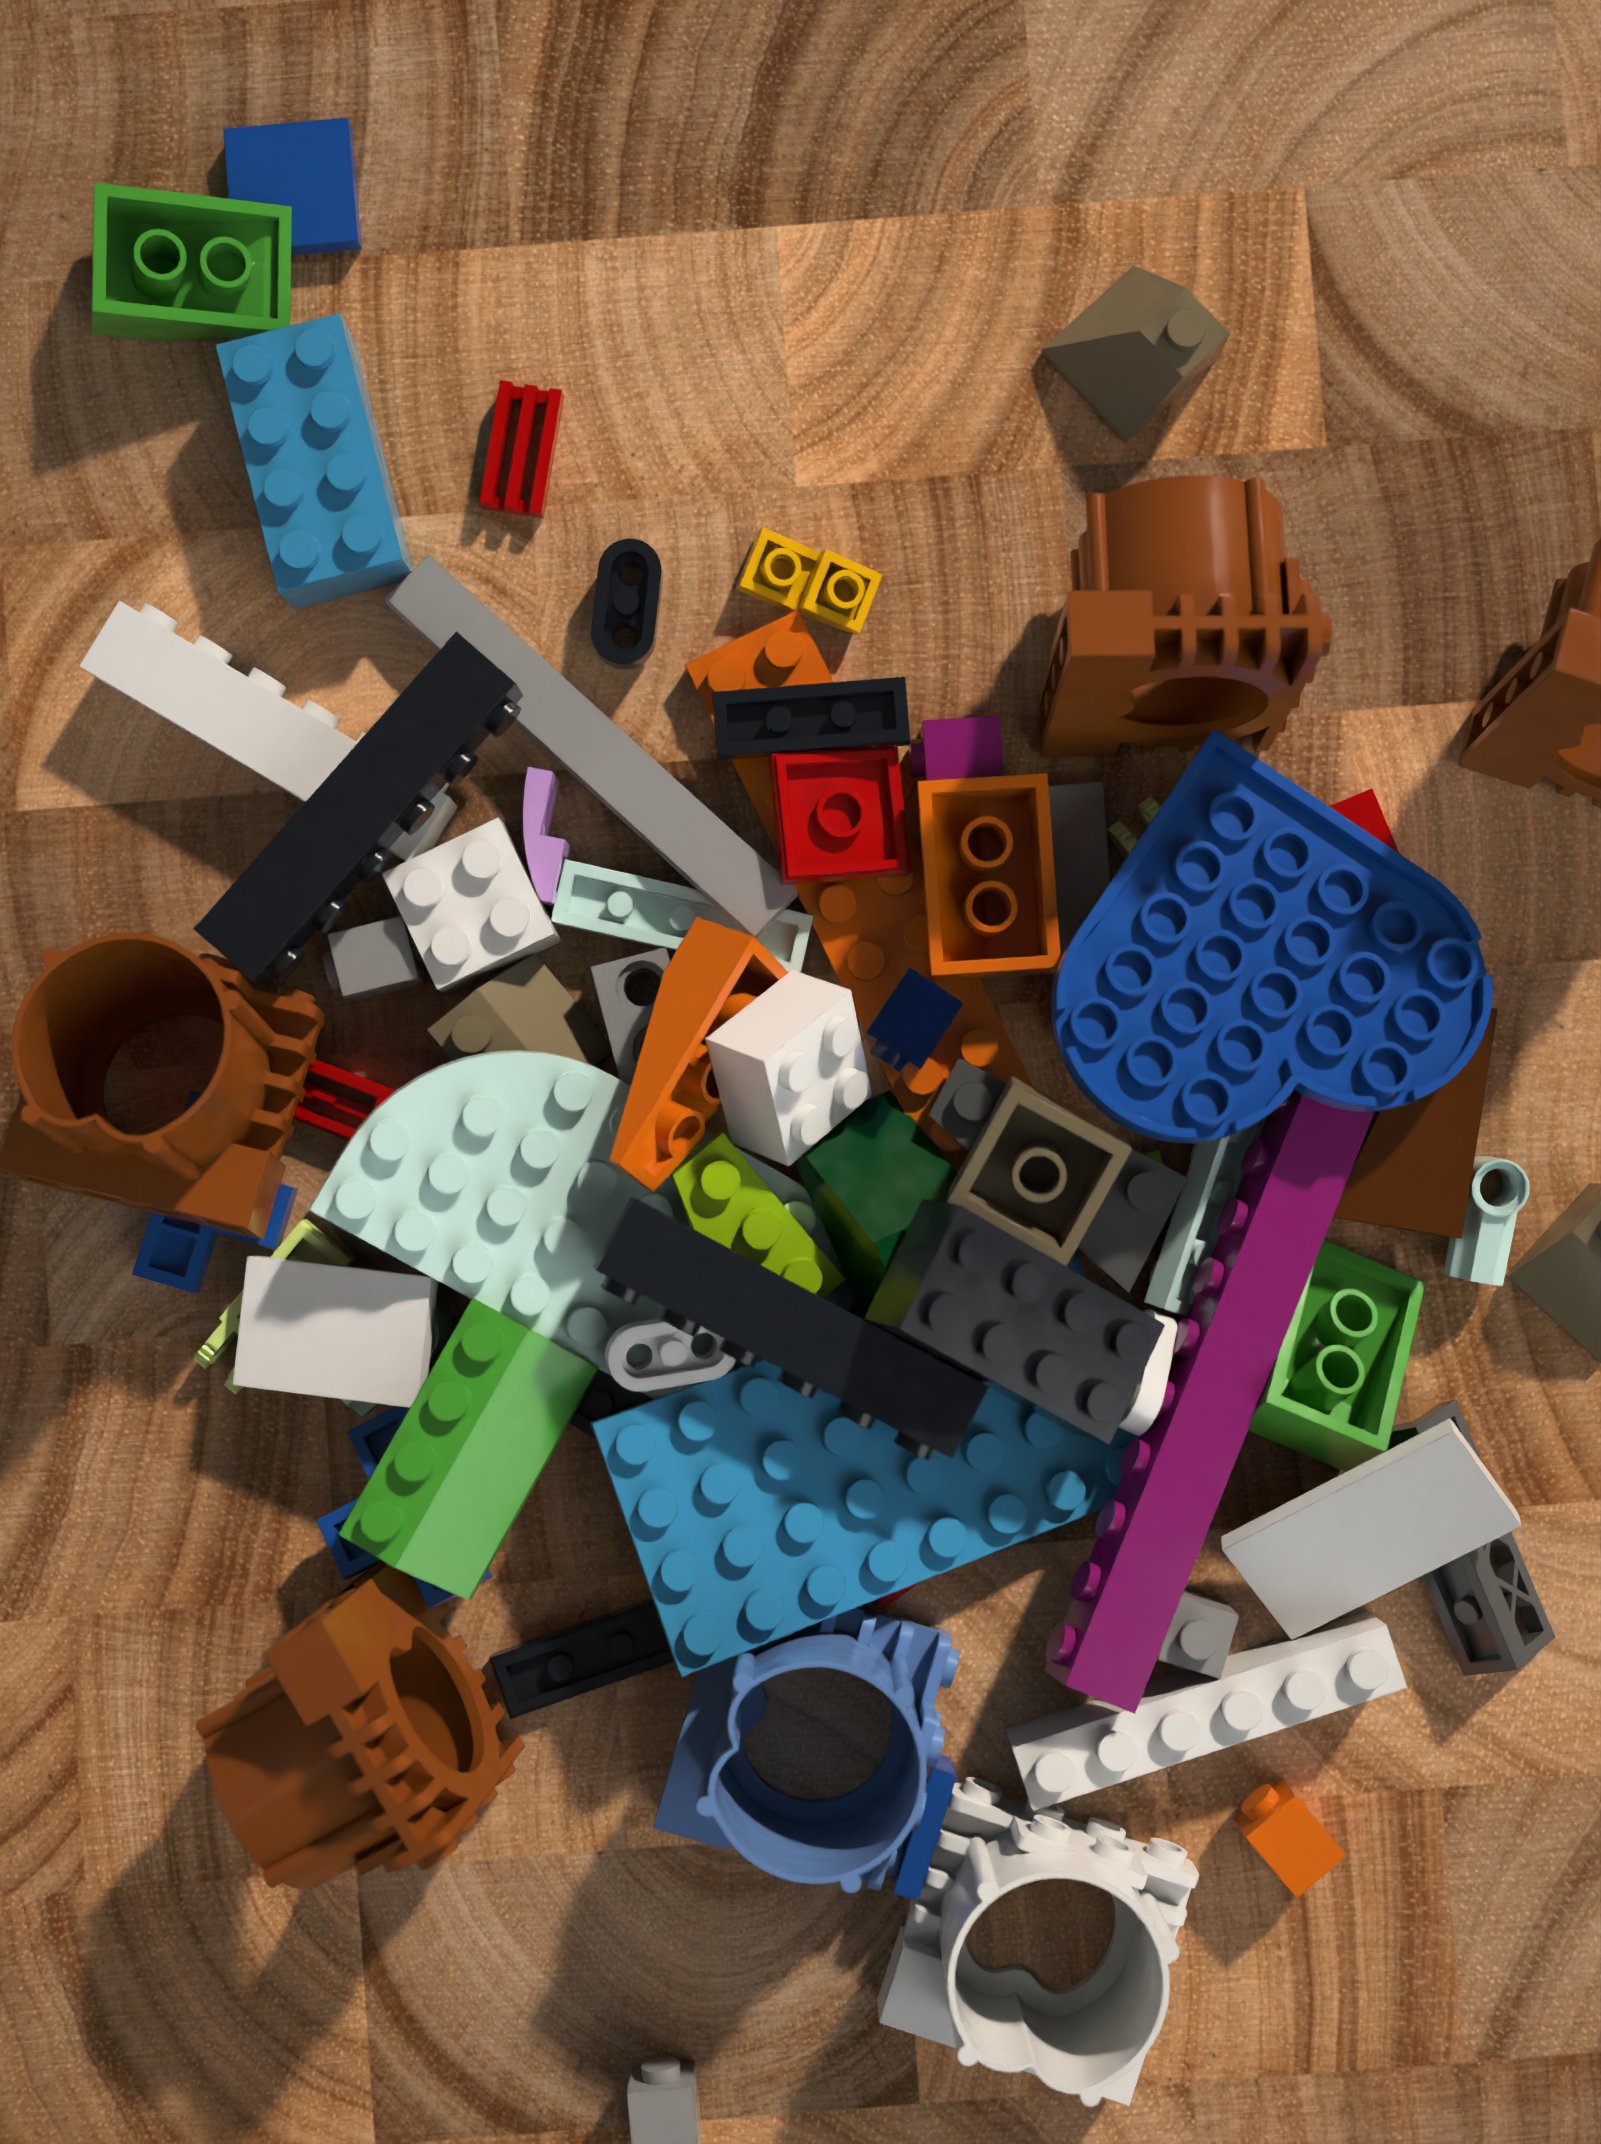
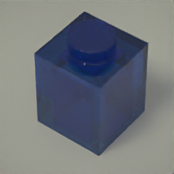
M909 967L864 1035L874 1042L869 1053L900 1074L906 1065L919 1071L964 1003Z

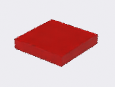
M897 746L776 753L770 755L768 765L781 885L907 876L911 872Z

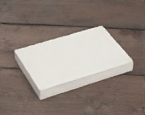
M258 1255L247 1256L233 1385L410 1408L428 1377L438 1281L422 1274Z

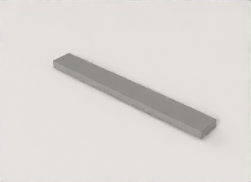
M430 555L385 597L387 606L437 652L457 631L511 678L523 694V697L517 703L521 707V711L514 722L744 933L752 935L757 939L798 896V890L792 884L781 885L780 873Z

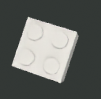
M499 817L382 873L437 990L447 995H451L562 941L555 925L551 922V916L546 906L538 898L530 872L508 827Z
M791 970L705 1038L731 1143L786 1166H790L872 1095L851 990Z

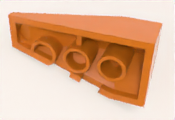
M698 917L694 920L663 973L609 1159L642 1187L652 1192L664 1182L704 1139L705 1123L722 1106L705 1038L789 973L754 936Z

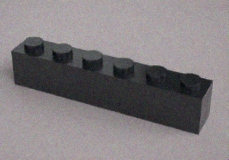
M456 631L203 917L194 930L252 981L268 986L274 978L278 982L288 978L303 961L306 953L301 948L317 929L322 933L327 932L345 914L349 904L344 899L361 880L365 884L372 882L385 869L392 858V855L387 850L404 831L408 835L414 834L429 819L435 809V805L430 801L448 782L451 786H455L469 774L478 760V756L474 754V751L490 733L494 737H499L513 724L521 711V707L517 703L523 697L517 684Z
M630 1197L593 1266L596 1271L606 1275L600 1286L602 1289L636 1306L641 1295L665 1307L660 1316V1319L693 1337L696 1336L701 1326L724 1338L718 1349L721 1352L752 1368L755 1367L759 1357L783 1369L777 1379L778 1382L810 1399H813L818 1388L841 1400L836 1409L837 1413L871 1430L876 1419L897 1429L898 1433L893 1442L928 1461L934 1450L951 1459L954 1457L989 1389L987 1385L634 1197Z

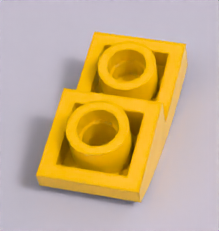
M762 527L756 535L735 589L789 612L799 610L802 617L857 635L861 632L883 575L828 549L819 553Z

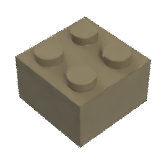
M1011 1076L951 1184L947 1202L961 1205L1053 1260L1067 1266L1131 1153L1132 1148L1127 1137Z

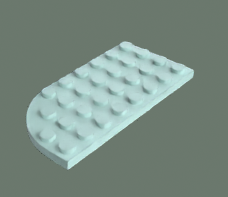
M521 1050L488 1052L463 1057L425 1072L397 1089L379 1104L357 1128L309 1206L311 1212L468 1298H474L597 1365L598 1369L609 1375L611 1373L606 1365L605 1350L612 1334L628 1323L660 1318L665 1309L664 1306L641 1295L636 1306L600 1287L606 1275L596 1271L593 1266L630 1197H634L690 1227L670 1175L652 1192L642 1187L609 1160L631 1086L590 1064L569 1057ZM705 1129L704 1139L692 1152L711 1137L713 1133ZM735 1147L845 1278V1281L824 1299L848 1311L856 1296L806 1187ZM708 1333L697 1335L691 1344L692 1352L697 1355L707 1353L713 1345L712 1336ZM640 1343L631 1346L626 1355L627 1362L631 1365L644 1363L649 1356L648 1346ZM736 1360L735 1364L730 1370L741 1367L745 1364ZM693 1384L644 1391L642 1393L655 1399Z

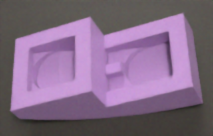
M528 767L523 799V837L526 859L539 900L546 907L554 908L565 859L569 860L571 847L565 839L549 836L560 782L552 771Z

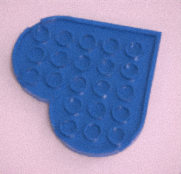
M1214 729L1065 949L1053 982L1051 1019L1058 1051L1067 1071L1085 1097L1097 1109L1123 1127L1143 1136L1174 1143H1200L1226 1138L1247 1129L1278 1108L1293 1090L1311 1100L1330 1107L1365 1112L1389 1110L1405 1106L1425 1097L1454 1078L1476 1052L1489 1022L1493 982L1492 976L1486 975L1484 959L1477 942L1482 939L1478 927L1466 908L1445 885Z

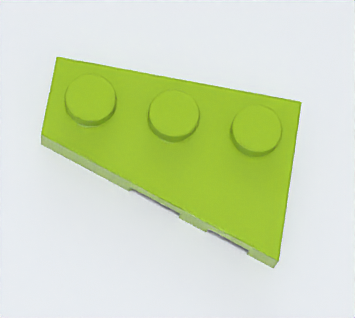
M720 1130L716 1131L689 1154L670 1174L690 1228L822 1298H825L845 1281V1278Z

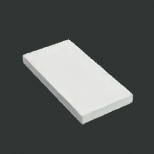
M1451 1418L1221 1536L1222 1551L1289 1638L1293 1640L1521 1527L1522 1524L1514 1506Z

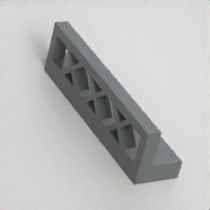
M1456 1399L1439 1403L1414 1421L1393 1425L1387 1451L1451 1418L1481 1460ZM1512 1532L1422 1575L1464 1676L1518 1670L1555 1638ZM1490 1547L1493 1548L1499 1562L1498 1577L1495 1576L1489 1561ZM1516 1607H1518L1528 1631L1522 1638L1515 1624Z

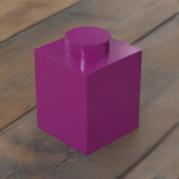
M1000 716L924 720L919 732L920 739L910 740L909 761L911 778L923 777V781L1004 776Z

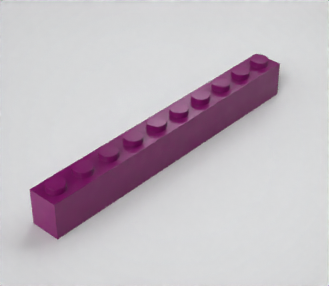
M1293 1090L1278 1108L1268 1114L1259 1138L1255 1139L1247 1148L1241 1163V1172L1244 1176L1235 1198L1230 1199L1220 1213L1217 1222V1231L1220 1235L1211 1258L1209 1257L1203 1261L1195 1275L1193 1291L1196 1295L1188 1315L1177 1323V1337L1161 1408L1148 1430L1139 1435L1138 1439H1133L1123 1453L1120 1463V1473L1123 1476L1113 1500H1109L1104 1504L1098 1515L1095 1526V1533L1098 1538L1090 1558L1078 1567L1071 1584L1070 1593L1073 1600L1063 1623L1055 1626L1046 1646V1659L1048 1662L1044 1671L1065 1686L1135 1714L1375 1111L1365 1112L1337 1109L1311 1100Z

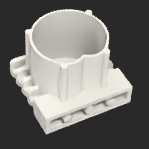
M967 1777L965 1784L955 1781L920 1897L910 1901V1910L905 1926L900 1927L877 1998L879 2023L956 2048L958 2059L965 2066H971L978 2060L983 2065L1001 2072L1025 2071L1037 2075L1045 2084L1057 2091L1067 2094H1079L1082 2103L1089 2107L1097 2105L1101 2097L1130 2106L1145 2055L1153 2045L1165 2019L1170 1992L1168 1964H1171L1179 1957V1947L1175 1941L1179 1926L1184 1925L1187 1916L1185 1907L1191 1888L1196 1887L1199 1873L1193 1862L1186 1858L1187 1850L1161 1838H1151L1149 1845L1126 1838V1831L1122 1827L1104 1819L1090 1817L1088 1824H1084L1063 1817L1065 1811L1056 1804L1033 1811L1029 1799L1024 1804L1002 1797L1003 1790L1000 1787L983 1779ZM1050 1878L1079 1880L1107 1890L1111 1893L1113 1899L1114 1930L1106 1954L1090 1975L1076 1985L1066 1989L1055 1990L1045 1987L1029 1969L1023 1966L1011 1965L1000 1969L987 1968L974 1959L965 1941V1936L971 1925L989 1904L1011 1889L1036 1880Z

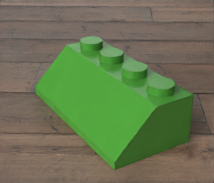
M472 1298L338 1535L396 1569L466 1600H471L599 1371L598 1366Z

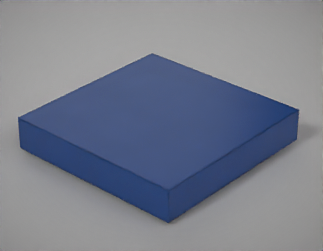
M348 118L223 129L229 199L292 206L291 255L362 249L353 132Z

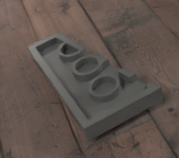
M957 1058L927 1116L967 1152H970L1007 1083ZM1132 1149L1077 1249L1104 1271L1120 1288L1129 1293L1188 1177Z

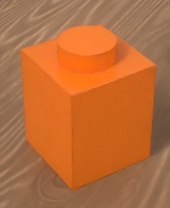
M1283 1778L1273 1786L1265 1784L1254 1790L1242 1803V1813L1234 1819L1245 1838L1296 1898L1301 1896L1346 1857V1854Z

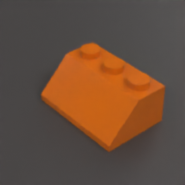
M1048 773L918 781L917 792L930 977L994 978L1052 974L1055 972L1061 960Z

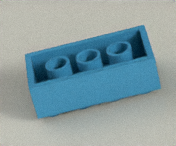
M338 313L217 344L216 349L277 591L293 609H298L400 583L413 571L355 339L341 314Z

